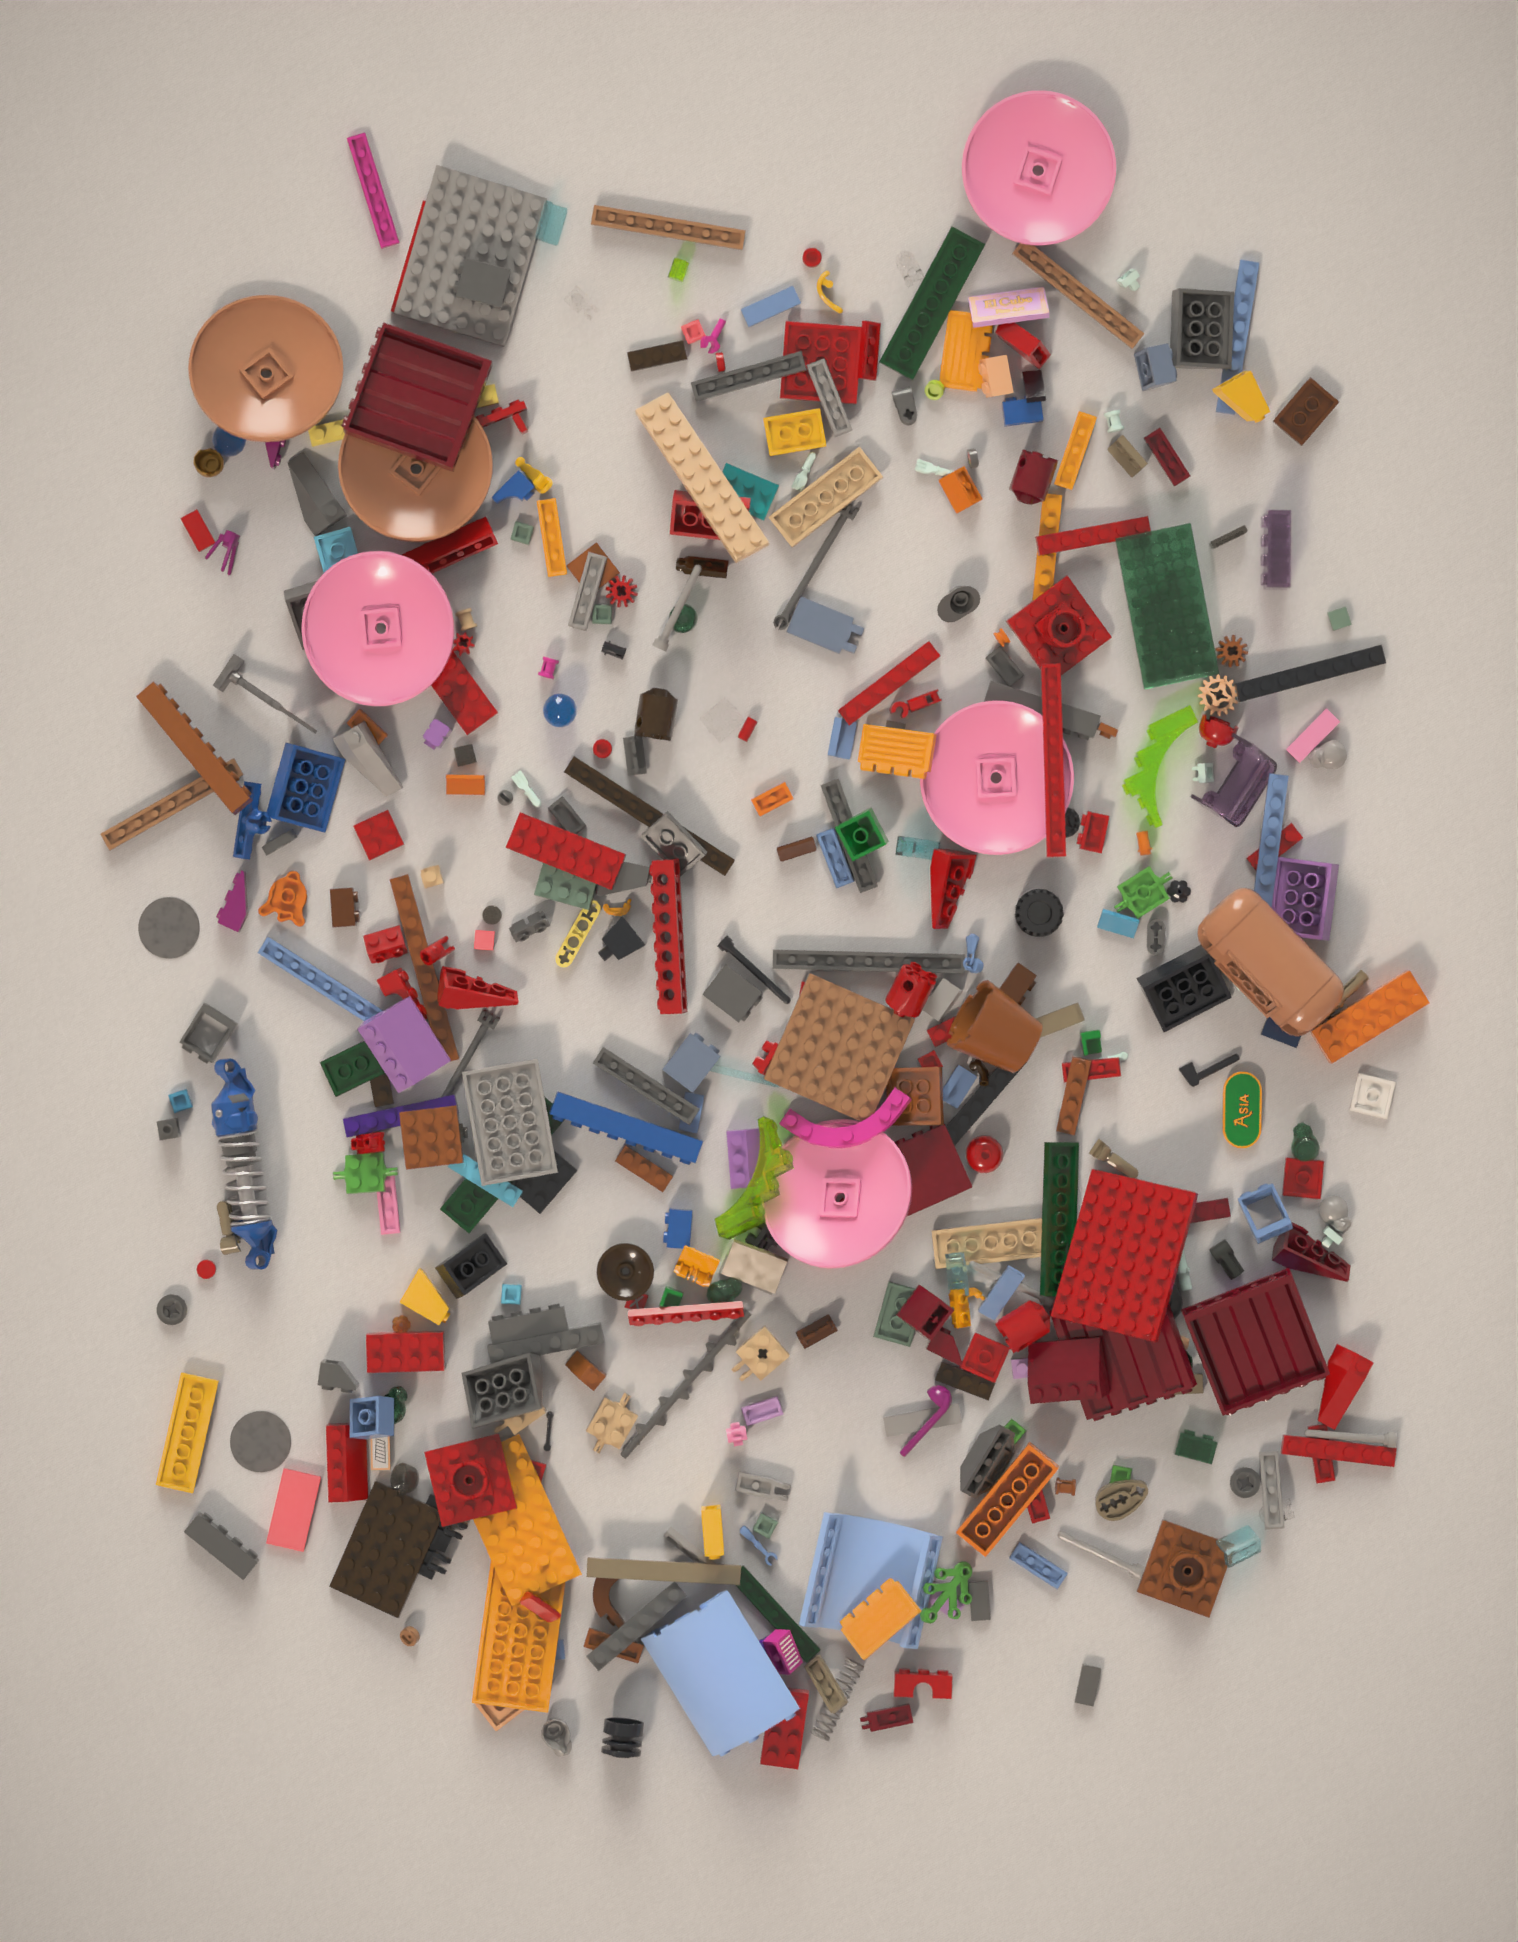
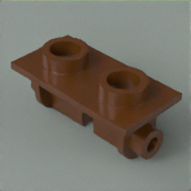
M828 1314L795 1333L804 1349L838 1330Z

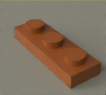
M626 1145L615 1160V1162L661 1192H664L673 1178L671 1174Z
M589 1628L583 1647L594 1650L612 1634ZM634 1641L616 1657L638 1664L644 1644Z

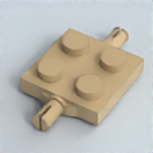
M627 1393L623 1394L620 1402H614L604 1397L588 1425L586 1432L598 1439L593 1449L595 1452L597 1451L600 1454L604 1444L620 1449L634 1425L638 1415L626 1407L631 1397Z

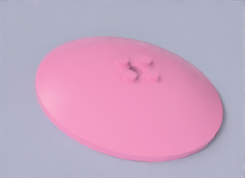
M1050 91L1022 92L1005 98L991 107L972 129L965 145L962 160V178L965 192L979 218L989 228L1004 238L1034 246L1064 242L1090 227L1105 209L1111 197L1116 177V158L1113 144L1098 117L1077 100ZM1041 166L1044 171L1043 174L1040 176L1034 175L1033 167Z
M370 551L359 553L334 564L313 586L303 611V645L315 673L338 695L363 705H394L412 699L425 691L443 671L451 654L454 641L453 612L448 597L440 583L419 563L392 552ZM379 623H384L386 626V631L383 634L377 631Z
M987 701L965 707L946 719L934 733L937 736L931 772H927L926 779H920L923 802L936 826L958 845L971 851L990 855L1019 852L1043 840L1046 837L1042 715L1031 708L1014 702ZM1063 739L1066 813L1073 792L1074 771L1070 752ZM994 772H998L1001 775V781L997 784L993 783L990 779L991 774Z
M835 1119L817 1123V1125L841 1128L860 1123V1121ZM881 1132L868 1142L847 1148H829L813 1145L794 1135L776 1153L768 1167L763 1182L762 1211L772 1237L789 1255L815 1267L842 1268L861 1263L873 1257L893 1240L908 1214L912 1196V1183L909 1167L901 1150L885 1133ZM839 1194H845L843 1202H836Z

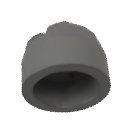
M507 790L501 791L497 797L498 802L504 806L511 804L513 801L512 793ZM504 794L510 800L506 802L501 795Z

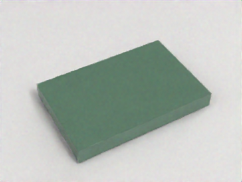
M888 1281L873 1337L908 1347L911 1346L915 1330L896 1314L915 1288Z

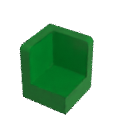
M1100 1030L1080 1033L1084 1056L1102 1052Z
M666 1286L659 1306H679L684 1292Z

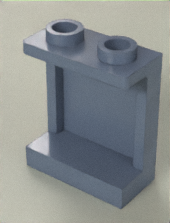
M696 1032L694 1035L692 1033L688 1035L662 1069L692 1093L721 1057L718 1054L720 1050L712 1044L707 1046L703 1043L705 1039Z

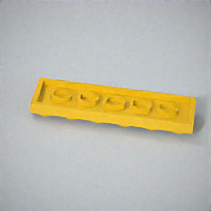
M181 1372L156 1485L194 1493L219 1380Z

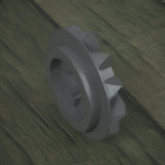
M173 1294L164 1296L157 1304V1315L167 1325L179 1324L187 1315L185 1300ZM176 1302L175 1309L178 1312L168 1317L169 1310L164 1306L171 1307Z
M1242 1467L1235 1470L1231 1475L1230 1487L1238 1497H1252L1260 1488V1477L1251 1468ZM1248 1475V1482L1252 1484V1486L1246 1485L1242 1489V1483H1240L1238 1479L1244 1480L1245 1477H1247Z

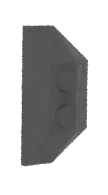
M997 1425L978 1436L960 1466V1491L976 1499L979 1495L993 1487L1014 1455L1015 1433L1002 1425Z

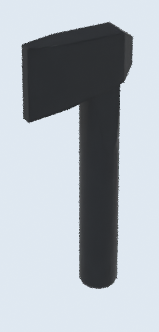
M1234 1054L1199 1073H1196L1193 1062L1179 1068L1188 1084L1195 1087L1199 1084L1200 1080L1239 1061L1240 1057L1238 1054Z

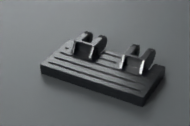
M430 1494L426 1504L437 1508L435 1496ZM464 1522L455 1524L463 1529L468 1527V1524ZM441 1523L419 1572L420 1575L431 1580L435 1575V1571L444 1575L447 1572L444 1567L431 1562L433 1557L449 1564L452 1561L451 1558L436 1552V1550L438 1549L445 1553L452 1539L451 1536L460 1540L463 1538L461 1533L447 1528L448 1526L442 1527Z

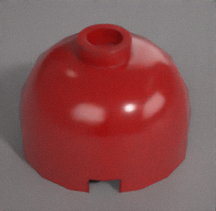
M1206 714L1202 715L1199 724L1201 737L1207 741L1206 745L1217 748L1218 745L1225 746L1231 743L1239 729L1236 725L1234 729L1231 728L1229 722L1214 716H1210L1207 719Z
M981 1135L969 1142L966 1147L965 1158L967 1164L973 1170L979 1173H990L1000 1166L1003 1161L1004 1152L1001 1144L995 1138Z

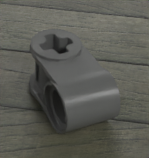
M911 387L892 391L893 401L901 422L907 426L914 424L917 419V410ZM907 411L913 414L911 420H908V417H904Z

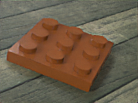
M942 1067L894 1068L886 1085L887 1098L893 1089L897 1088L912 1100L891 1126L944 1125Z
M457 1105L399 1112L406 1170L464 1163Z

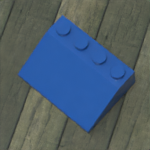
M285 742L267 808L269 816L272 819L325 833L345 759Z

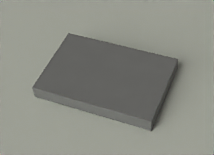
M668 811L640 835L663 860L679 859L680 877L707 854V851Z

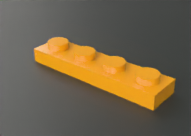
M1081 411L1078 412L1054 485L1069 490L1073 489L1097 417Z
M556 498L537 501L548 577L567 575Z

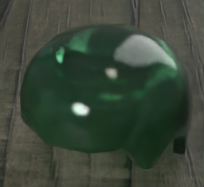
M684 605L673 629L675 632L687 633L697 625L698 616L696 610L691 605ZM675 606L673 607V609H672L671 612L669 613V618H670V616H671V614H672V612H673Z

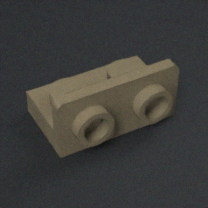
M1124 435L1120 436L1107 449L1130 477H1134L1148 464Z

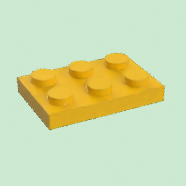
M820 408L763 418L770 457L826 447Z

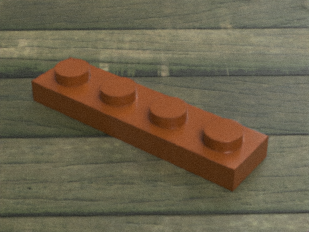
M1072 1057L1056 1129L1058 1132L1070 1135L1076 1134L1092 1060Z

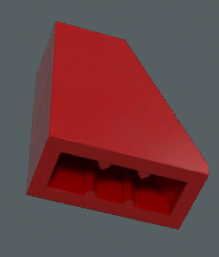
M1015 322L999 324L995 331L997 336L1037 369L1040 370L1051 356L1039 339Z

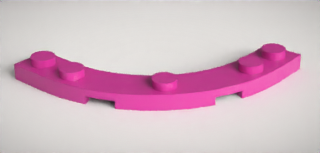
M894 1088L882 1106L873 1115L860 1123L848 1127L830 1128L820 1126L808 1121L791 1108L779 1124L793 1135L813 1145L829 1148L853 1147L868 1142L882 1131H886L899 1118L912 1099L897 1088Z

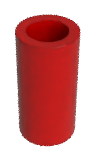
M747 717L737 737L748 742L758 722Z

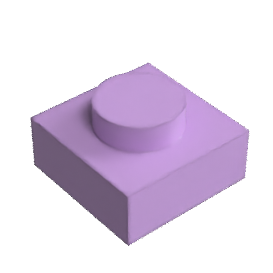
M1028 1358L1011 1359L1013 1379L1028 1378Z

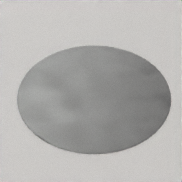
M166 897L153 901L144 909L139 919L138 931L141 942L149 952L161 958L171 959L180 957L193 948L199 936L200 926L198 917L189 904L177 898Z
M256 1411L243 1416L235 1424L230 1436V1448L236 1461L244 1468L253 1472H268L279 1467L287 1458L291 1448V1436L288 1427L278 1416L270 1412Z

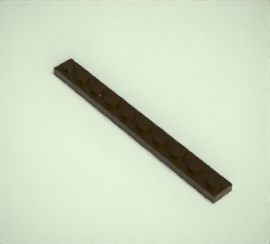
M575 756L564 771V773L648 827L663 815L662 812ZM686 829L707 851V854L700 861L726 876L735 860Z

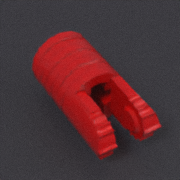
M447 936L420 951V958L424 964L429 966L455 950L454 946H450L447 949H444L442 946L449 939Z

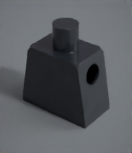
M622 916L602 938L606 946L598 954L604 961L612 955L620 960L644 947L645 943Z

